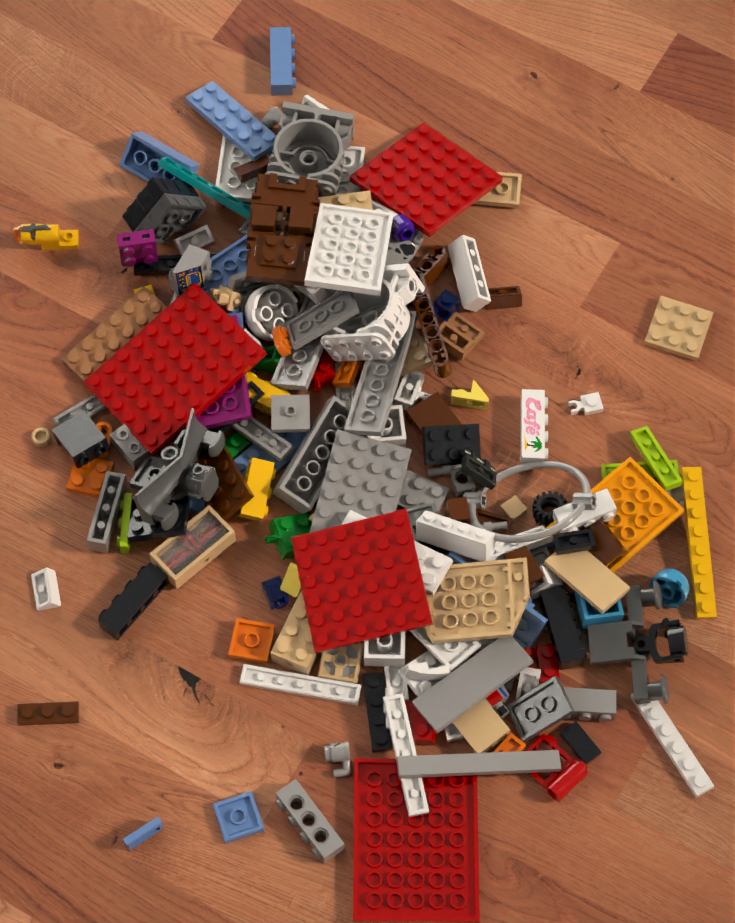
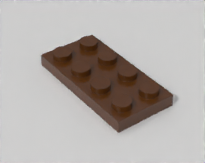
M225 445L216 457H210L207 450L195 461L197 464L216 469L219 484L211 501L223 520L227 521L254 497Z

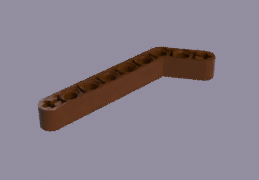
M441 245L433 247L413 268V271L425 286L424 292L416 294L413 302L435 374L440 378H446L451 374L452 368L427 289L449 265L446 248Z

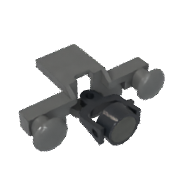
M653 581V588L642 589L640 585L630 586V591L627 592L629 621L588 625L591 665L632 662L633 691L636 704H647L657 700H663L664 704L669 702L670 691L666 676L661 674L660 682L649 683L646 662L651 657L656 664L684 663L683 656L688 655L686 629L684 625H681L679 619L669 621L668 618H664L662 623L652 624L649 629V636L637 631V628H644V607L656 606L657 610H659L662 606L660 585L657 581ZM661 629H665L670 656L662 657L658 654L657 634ZM627 635H630L633 647H628Z

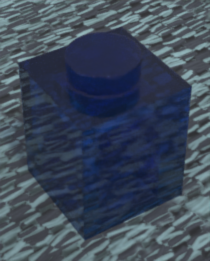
M445 289L434 301L433 309L435 314L447 322L455 312L459 311L460 298Z
M280 576L261 582L262 592L271 610L275 608L281 609L289 603L288 593L280 589L282 584Z

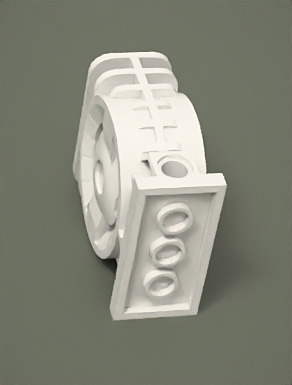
M409 263L385 265L380 296L353 292L359 313L324 333L325 335L320 340V343L334 361L388 360L395 356V349L398 348L399 341L406 333L410 323V313L406 305L414 300L416 294L423 293L425 286Z

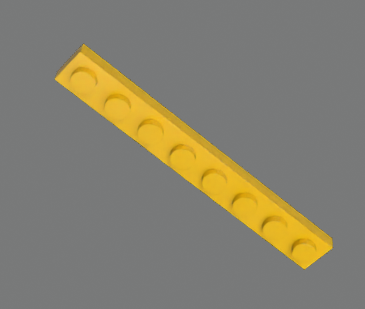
M682 467L681 479L683 481L682 489L696 619H715L717 612L701 467Z

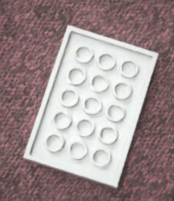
M320 203L304 286L380 296L394 213Z

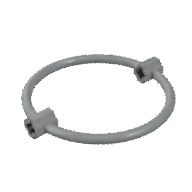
M556 461L523 463L496 474L497 483L506 477L527 470L542 468L558 469L574 475L580 481L583 493L573 494L572 505L575 510L557 524L529 534L505 535L495 533L494 540L504 543H522L542 539L569 526L584 510H595L597 506L596 494L591 493L590 484L586 476L577 468ZM481 485L476 492H465L463 497L467 498L471 525L492 532L484 528L476 516V509H485L487 506L485 492L488 488Z

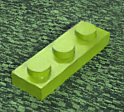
M124 493V500L120 501V511H123L122 517H119L118 521L121 535H117V547H120L121 554H129L130 550L127 535L133 501L132 493Z

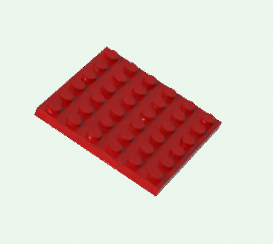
M425 123L420 124L349 176L351 183L363 191L370 190L371 197L388 209L398 214L406 215L413 222L415 228L428 237L452 221L503 180V176Z
M407 509L291 537L316 654L433 625Z

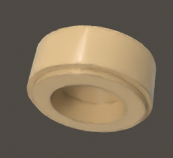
M40 427L32 432L31 438L35 446L46 447L51 442L50 432L46 428Z

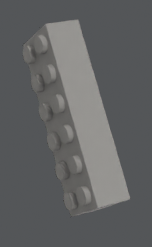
M335 396L324 403L310 427V432H307L272 491V494L301 514L310 511L320 495L337 429L344 431L351 408Z

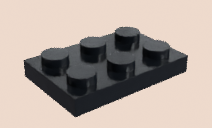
M479 424L422 427L424 465L462 463L464 456L461 454V451L464 448L469 451L473 450L481 458Z

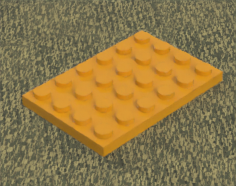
M631 457L591 489V493L608 489L617 507L616 516L612 520L604 523L629 552L624 557H616L606 566L613 573L684 513V509ZM553 521V522H552L549 526H547L546 528H549V527L555 525V524H556L555 521Z

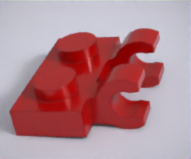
M552 643L537 644L536 649L524 648L533 660H537L538 668L529 666V668L541 669L539 684L546 682L554 676H557L560 680L559 666Z

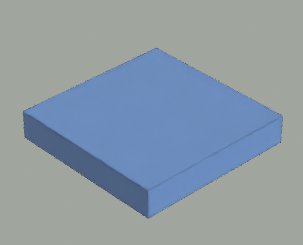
M252 791L213 804L225 844L265 831Z

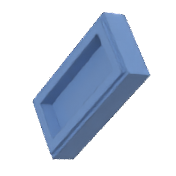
M156 817L125 837L123 842L127 850H132L161 831L163 824L160 818Z

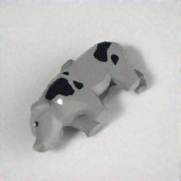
M415 228L412 238L403 242L397 241L390 236L385 265L410 263L423 242V233Z

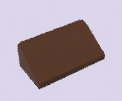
M265 155L255 162L250 161L233 168L240 182L243 183L258 177V174H265L270 158Z
M519 286L488 288L491 302L485 305L486 310L522 306V293Z

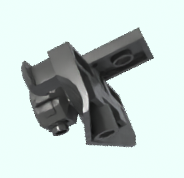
M191 408L186 430H182L174 442L175 447L169 446L164 448L161 452V458L148 454L129 482L131 488L140 490L134 495V501L142 521L155 525L157 521L161 522V526L165 531L174 526L179 516L178 506L175 503H172L171 506L168 505L170 500L176 501L188 495L190 498L209 502L219 484L214 467L195 463V461H197L203 449H208L210 457H216L220 454L225 445L224 433L221 430L218 433L208 431L196 419L193 408Z

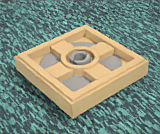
M357 643L322 652L318 677L358 683L364 644Z

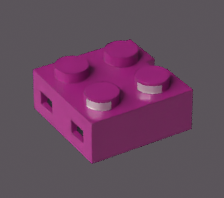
M154 229L117 234L122 267H131L139 262L151 264L158 261Z

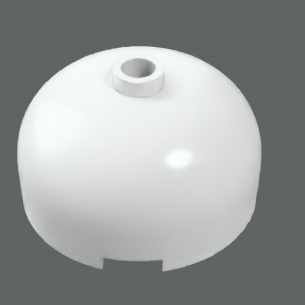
M279 284L267 285L255 290L249 296L245 305V320L251 332L262 340L274 341L272 329L278 325L286 328L285 323L298 316L297 298L287 287Z

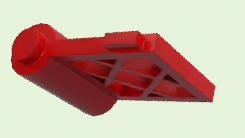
M543 733L525 751H534L535 749L538 751V746L544 741L550 746V750H559V755L566 761L561 765L560 772H551V776L545 781L538 775V772L528 774L545 788L555 801L560 802L588 775V767L582 760L572 759L557 745L558 741L552 735L548 734L546 736Z

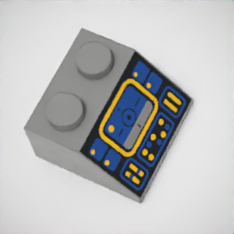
M190 244L188 245L172 272L177 295H182L194 283L204 288L207 282L211 281L213 271L209 251Z

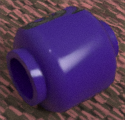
M404 214L394 216L390 234L400 242L411 239L415 232L413 222Z

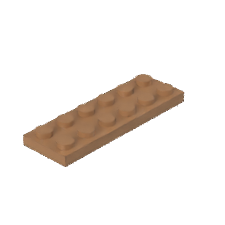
M144 286L62 358L63 363L84 382L165 310L167 306Z

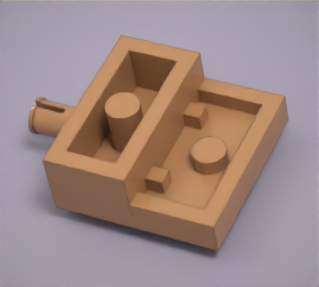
M457 312L439 327L447 354H453L462 361L485 336V331Z

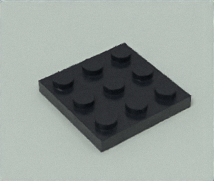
M187 495L176 501L170 500L168 505L171 506L172 503H175L178 506L179 516L174 526L165 531L161 526V522L157 521L155 525L142 521L133 496L127 535L129 543L186 535L191 498Z

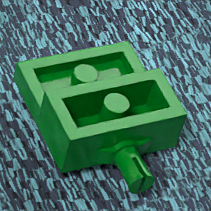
M308 513L275 518L268 526L272 535L265 536L266 544L275 543L282 560L295 557L291 537L310 532L312 522L308 519Z

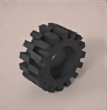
M548 491V494L542 492V496L538 494L532 504L535 522H539L540 526L545 524V527L549 526L554 521L552 517L553 512H545L543 509L548 506L556 508L567 504L566 498H563L562 494L558 496L556 491L554 494H552V491Z

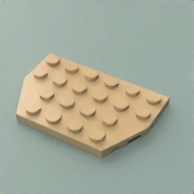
M527 557L452 564L435 594L426 592L433 625L422 628L431 643L513 637L530 599Z

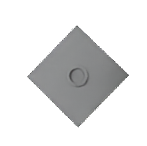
M271 395L272 433L310 432L309 395Z

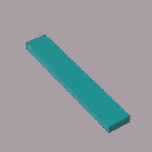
M167 156L160 159L159 167L249 220L250 206Z

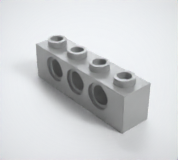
M297 779L276 792V805L281 811L285 810L289 815L287 817L288 821L293 827L297 826L301 833L299 835L304 843L307 844L309 842L313 849L311 851L317 860L321 859L325 864L345 849L344 842ZM293 803H300L302 807L294 810L291 808V805ZM312 819L314 823L311 826H306L303 824V821ZM318 835H323L326 837V840L324 842H317L315 838Z

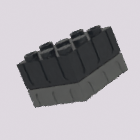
M152 177L147 182V186L137 195V199L128 206L127 211L122 217L132 232L154 229L156 244H166L174 232L181 231L187 233L206 210L207 206L193 186L181 180Z

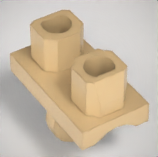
M220 285L219 289H210L209 296L218 305L229 311H233L242 302V296L226 286Z

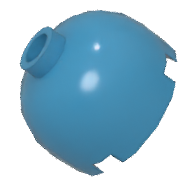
M667 568L659 571L649 583V588H653V581L659 583L662 593V606L667 608L679 607L680 604L685 602L689 594L688 579L684 574L675 569Z

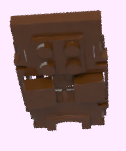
M270 173V175L258 174V182L255 183V193H252L246 249H249L247 250L246 258L248 262L247 281L307 287L304 286L313 242L314 216H316V227L319 212L318 180L299 176V184H283L277 182V174ZM277 212H283L282 221H277ZM286 213H290L289 221H286ZM275 230L281 231L280 236H276L275 233L271 232H275ZM285 231H289L290 233H299V235L288 234V237L284 236Z

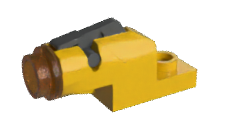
M21 224L18 227H14V241L19 242V244H41L42 250L79 249V231L60 230L59 224Z

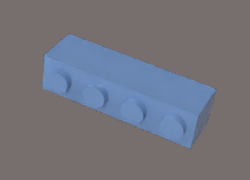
M270 27L271 96L292 95V88H296V77H292V74L295 73V63H292V59H295V48H291V45H295V35L291 34V27Z

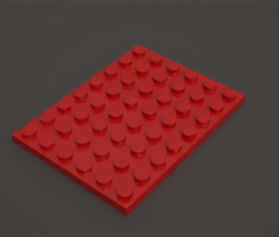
M194 283L83 383L122 425L125 424L130 429L132 435L152 456H155L187 427L191 408L194 409V414L197 418L263 359L267 353L201 287Z
M354 758L353 923L480 922L477 775L422 777L429 813L409 817L401 779L398 778L396 759Z

